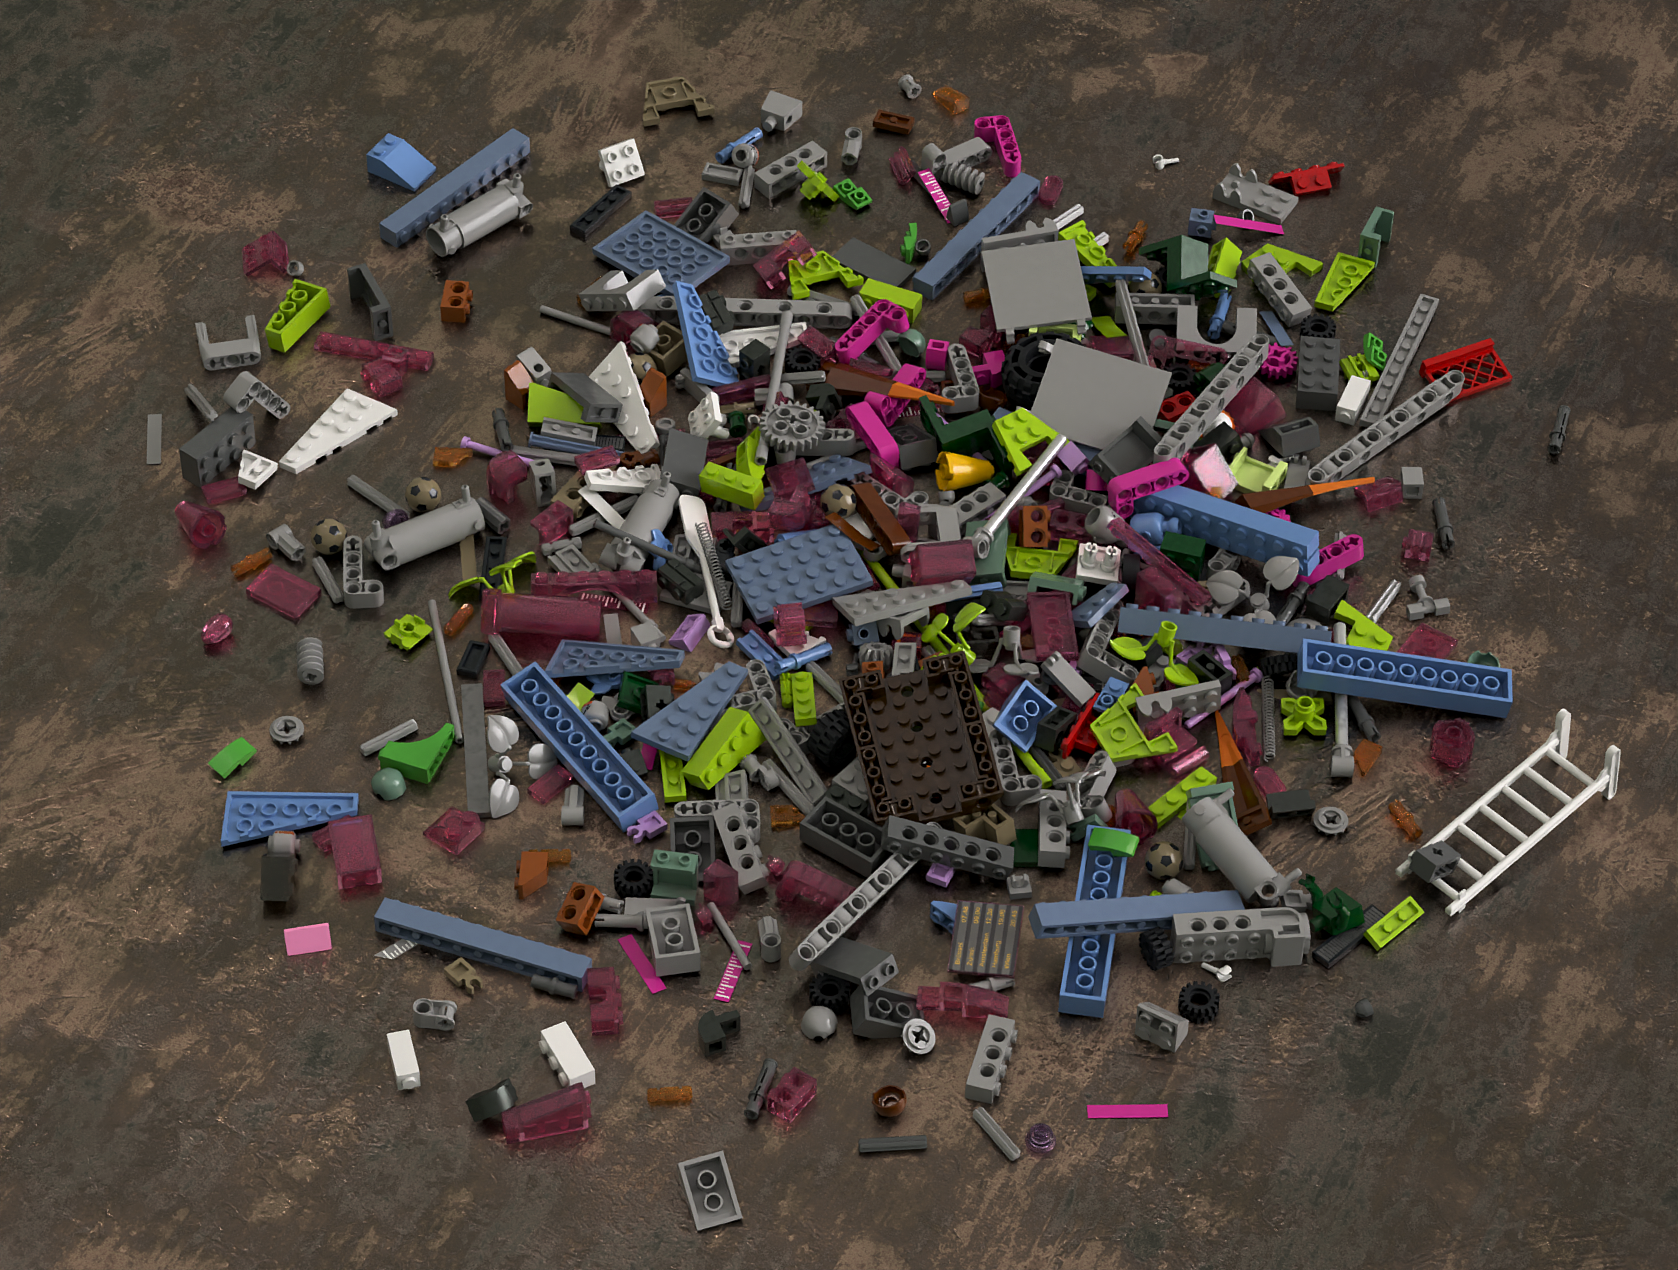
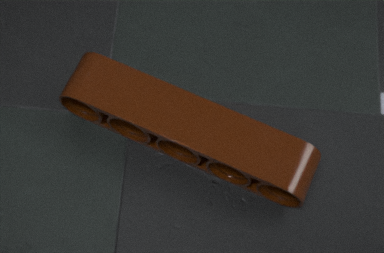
M870 482L849 485L848 487L853 490L856 496V511L888 556L900 554L901 548L911 543L910 538Z

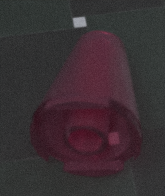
M189 501L179 503L175 509L176 518L191 542L198 548L207 549L212 544L217 545L224 537L227 525L224 520L225 516L219 511Z
M1122 789L1116 793L1114 798V828L1131 830L1132 835L1139 837L1138 845L1144 844L1143 841L1148 838L1152 839L1158 829V822L1153 812L1133 790Z

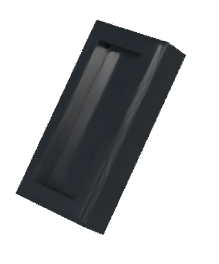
M470 640L456 669L457 675L477 679L490 651V644Z

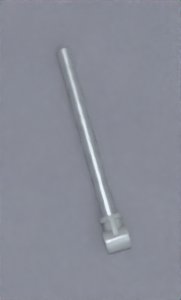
M1056 435L985 526L978 527L973 536L963 538L961 542V553L963 556L980 559L987 557L990 544L994 541L993 534L1067 443L1064 435Z
M1342 622L1335 623L1333 626L1334 643L1346 645V625ZM1334 693L1335 746L1331 749L1330 774L1331 777L1353 778V749L1348 745L1347 695Z

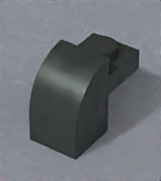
M828 383L810 385L806 400L810 407L813 406L816 411L820 412L819 416H823L825 424H829L835 410L842 409V402L833 385Z
M710 1010L701 1017L698 1023V1042L705 1057L726 1051V1035L741 1030L738 1010L725 1012L718 1016L715 1015L713 1010Z
M510 1078L500 1081L491 1089L474 1094L465 1102L474 1122H477L514 1106V1102L518 1100L515 1087L512 1085Z

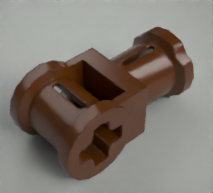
M655 448L642 454L639 450L624 452L619 457L621 467H626L627 470L635 469V466L639 465L649 467L651 464L660 465V458Z

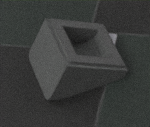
M966 199L949 205L946 218L954 227L969 220Z

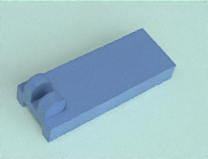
M753 629L743 638L736 640V645L751 660L758 659L764 662L768 674L773 681L780 677V674H777L774 670V662L782 660V658Z

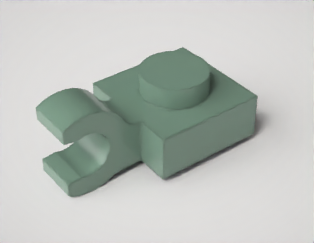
M622 718L610 726L608 734L603 737L613 748L617 742L624 745L633 739L631 738V731L636 727Z
M1096 814L1078 821V823L1070 825L1069 829L1073 832L1070 834V839L1076 842L1085 837L1087 825L1108 827V825Z

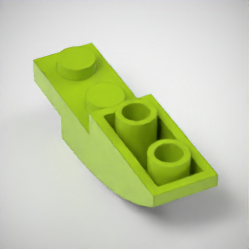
M758 426L737 446L736 471L761 480L765 474V465L759 466L754 461L761 433Z

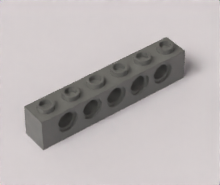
M891 815L888 816L882 827L880 849L1005 881L1006 877L1013 870L1014 847Z

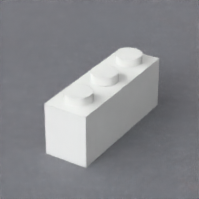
M566 1021L541 1030L540 1049L543 1054L546 1053L548 1055L551 1068L557 1070L561 1085L563 1087L566 1086L570 1094L594 1085L595 1069Z

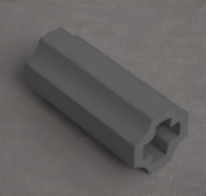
M480 497L477 499L476 502L482 511L485 523L499 534L508 531L511 526V519L486 498Z

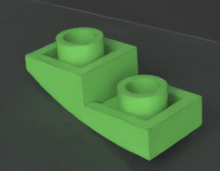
M849 178L833 186V190L840 196L839 198L856 210L872 203V199L862 187L857 188Z
M909 223V231L905 232L904 243L900 245L901 256H904L906 264H910L916 252L917 223Z
M1369 332L1364 335L1363 339L1365 357L1370 364L1383 371L1387 354L1382 351L1383 341Z
M240 737L221 750L208 764L225 779L239 764L243 766L257 750L243 737Z
M1094 827L1088 847L1092 851H1110L1116 857H1134L1139 837L1118 830Z

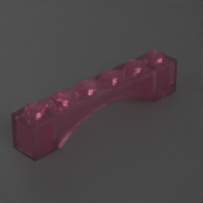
M645 569L641 571L622 570L619 572L602 570L599 572L580 571L567 573L560 571L557 573H531V602L554 605L560 599L574 593L603 590L618 593L635 603H657V571Z

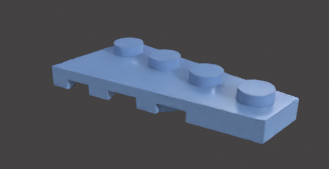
M1081 266L1085 284L1116 282L1118 279L1144 282V280H1151L1152 272L1146 267Z

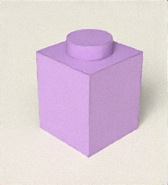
M1072 441L1066 444L1057 454L1075 476L1084 473L1089 467V459Z

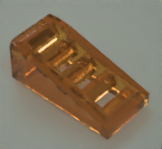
M948 85L932 92V96L954 115L969 108L970 98Z

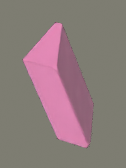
M328 923L284 930L288 956L330 950L332 948Z

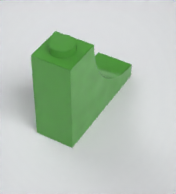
M445 723L436 734L417 742L399 743L388 741L386 746L381 748L378 755L381 769L394 768L400 771L403 777L429 784L455 740L454 725Z

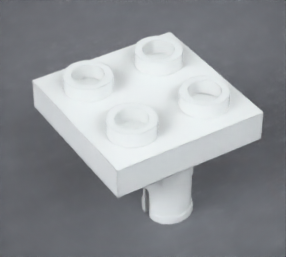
M634 138L598 150L601 160L599 168L604 171L609 187L645 175Z
M710 392L701 400L695 410L690 412L688 416L690 434L706 439L709 436H713L725 441L729 436V429L723 427L726 424L727 416L720 413L718 395L716 393Z
M1090 542L1087 544L1080 543L1075 579L1104 585L1117 583L1121 550L1115 546L1112 548V546H1097L1095 543L1091 545Z

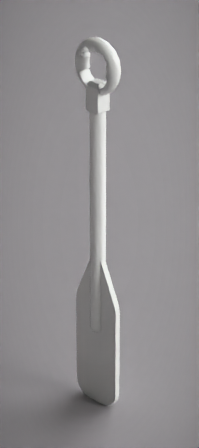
M681 495L678 499L685 537L700 559L712 614V626L707 630V637L716 647L729 648L734 643V636L724 626L723 618L720 616L713 580L695 527V523L697 525L702 522L707 523L710 536L712 537L706 506L699 497ZM714 631L724 633L727 641L717 640Z

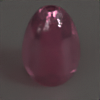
M223 613L212 616L202 629V641L205 644H215L224 640L231 633L233 622Z

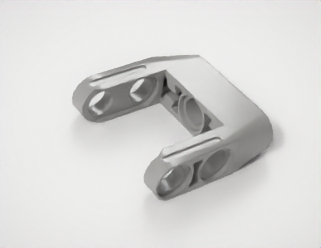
M248 315L245 318L247 339L209 344L206 324L203 322L195 323L199 351L204 368L207 370H219L254 365L261 360L255 315Z
M925 504L900 506L895 510V518L903 526L936 525L938 541L917 542L905 545L900 550L903 562H941L962 555L956 507ZM922 513H929L928 516H920ZM902 514H908V515H909V516L906 517V518H900V517H899V516L902 515ZM928 550H934V551H935V552L932 553V554H927V553H925V552L928 551ZM909 551L915 552L912 555H905Z

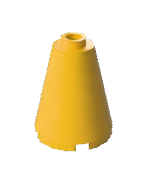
M947 451L940 452L936 463H940L939 470H935L939 490L953 491L983 483L994 476V467L987 460Z

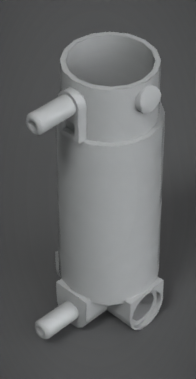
M515 173L513 180L504 179L498 182L494 189L448 215H441L438 223L430 224L426 230V238L432 250L441 257L454 254L457 249L468 246L515 218L521 219L529 214L533 209V204L523 195L524 184L521 182V175Z
M664 472L662 479H655L649 485L644 486L642 494L634 504L620 530L649 543L653 541L651 530L659 529L663 533L673 516V510L679 507L678 499L680 493L669 482L670 472ZM614 537L611 544L607 543L598 563L637 580L643 571L644 563L650 553L631 544V539L628 537L623 538V540Z
M462 485V499L454 501L452 504H447L387 529L381 528L378 520H373L371 522L373 532L365 538L364 547L383 569L390 570L465 540V537L484 530V516L476 500L470 496L469 486Z
M1231 788L1213 800L1211 797H1205L1193 805L1184 814L1181 821L1196 837L1195 841L1248 903L1257 900L1263 908H1276L1280 902L1279 898L1291 889L1290 884L1302 875L1300 869L1295 868L1287 876L1283 877L1280 872L1277 873L1231 819L1228 811L1222 805L1234 796L1235 793ZM1266 894H1273L1270 897L1265 896Z

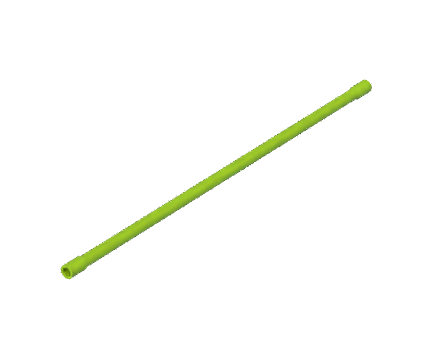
M855 548L886 589H899L879 562L867 561L863 557L864 550ZM918 620L913 622L923 634L928 624L922 627ZM937 636L929 642L936 653L942 651L944 654H950ZM974 684L978 701L984 703L982 711L986 712L992 708V705ZM1010 741L1013 751L1032 775H1037L1041 778L1042 789L1050 788L1053 781L1044 769L1037 764L1028 751L1026 753L1022 752Z

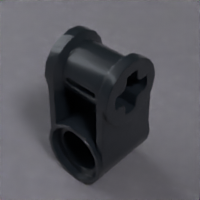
M723 538L717 542L715 553L722 568L723 577L732 578L725 566V560L735 557V546L728 538Z

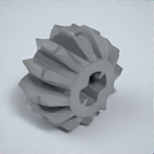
M879 641L864 643L860 647L858 654L860 666H862V662L883 661L884 668L889 669L893 666L894 650L892 646L887 645V643H879Z

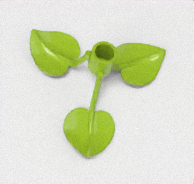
M524 553L489 571L490 576L501 573L503 584L497 587V592L484 577H473L454 585L448 594L449 599L456 591L482 582L494 594L495 599H500L503 608L517 603L518 599L513 587L511 569L522 563H536L535 553ZM507 570H508L509 583H507L506 576H505V571H507Z
M973 602L967 604L955 618L956 623L953 625V631L958 635L962 644L953 643L941 632L949 620L945 613H940L933 619L932 624H929L924 630L921 640L924 643H929L939 634L952 646L951 653L965 651L967 662L970 666L975 660L976 654L970 650L971 647L966 643L960 631L987 609Z
M1170 621L1161 622L1158 633H1154L1149 643L1143 647L1138 640L1130 637H1119L1109 641L1112 648L1122 657L1130 660H1142L1146 656L1144 651H1147L1154 641L1157 640L1162 651L1169 655L1170 667L1164 669V676L1170 682L1181 686H1191L1199 683L1196 675L1187 666L1173 664V656L1181 653L1183 646L1179 639H1174L1177 626Z

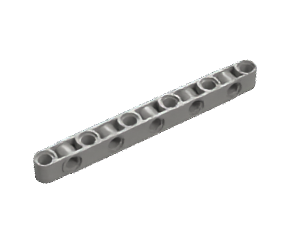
M653 296L638 307L639 320L649 323L665 321L669 324H680L675 297ZM725 298L727 310H731L735 317L733 326L766 327L780 325L781 314L786 310L793 313L792 323L806 322L807 328L846 329L852 325L853 308L845 302Z
M1256 334L1241 347L1155 446L1153 464L1165 462L1171 458H1182L1267 359L1269 350L1268 336Z
M1458 370L1449 371L1335 450L1308 471L1305 486L1338 482L1458 396L1461 393L1465 380L1464 374Z
M929 822L926 824L942 829V827L936 822ZM894 853L800 943L789 956L790 966L797 971L806 969L921 859Z

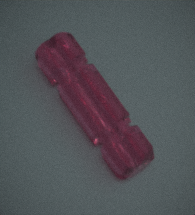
M751 619L742 622V629L745 632L749 633L753 629L771 648L774 647V640L767 636L761 628L754 625L755 623Z

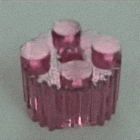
M802 602L773 606L774 627H776L777 647L807 644Z
M1460 717L1454 719V721L1451 719L1449 721L1445 720V722L1444 720H1438L1435 726H1433L1431 736V757L1437 761L1440 760V763L1444 762L1445 765L1448 763L1452 768H1459L1461 763L1467 762L1472 756L1475 742V734L1471 730L1472 728L1469 727V722H1465V719L1461 720Z

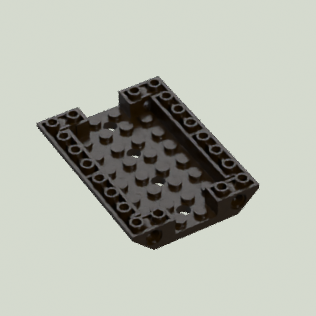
M965 651L922 660L923 670L882 678L881 670H875L838 679L875 824L883 826L889 815L922 824L985 811L1004 795ZM905 691L913 692L910 697L902 695ZM914 726H921L923 728L919 732L911 730ZM925 761H929L932 763V765L928 768H924L921 766V764ZM934 797H939L942 799V801L937 804L930 802V800Z

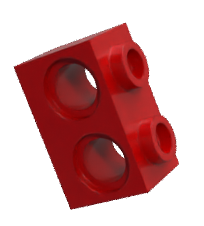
M1189 391L1164 400L1157 419L1175 423L1196 399Z

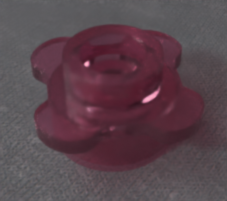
M767 856L770 860L765 865L771 873L777 877L781 873L783 875L787 874L784 870L786 865L779 857Z
M698 903L700 908L694 912L703 926L708 923L710 926H713L710 919L714 917L707 906L703 908Z

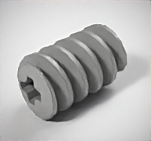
M957 161L952 165L948 163L945 166L942 174L943 182L949 183L952 186L955 185L957 188H962V190L969 191L972 194L978 195L984 185V172L978 175V170L975 169L971 173L972 168L968 166L965 170L964 164H961L958 168L959 164Z
M313 637L300 640L296 646L297 677L301 682L308 685L318 684L324 679L323 643Z

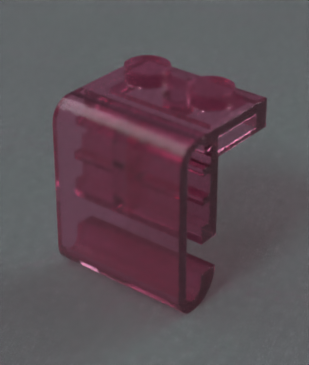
M1178 707L1173 708L1168 714L1163 713L1156 720L1148 722L1144 728V736L1148 741L1168 732L1178 746V751L1174 753L1149 756L1173 779L1181 777L1209 759L1206 747L1203 745L1198 749L1195 748L1194 745L1197 744V739L1181 726L1183 711Z

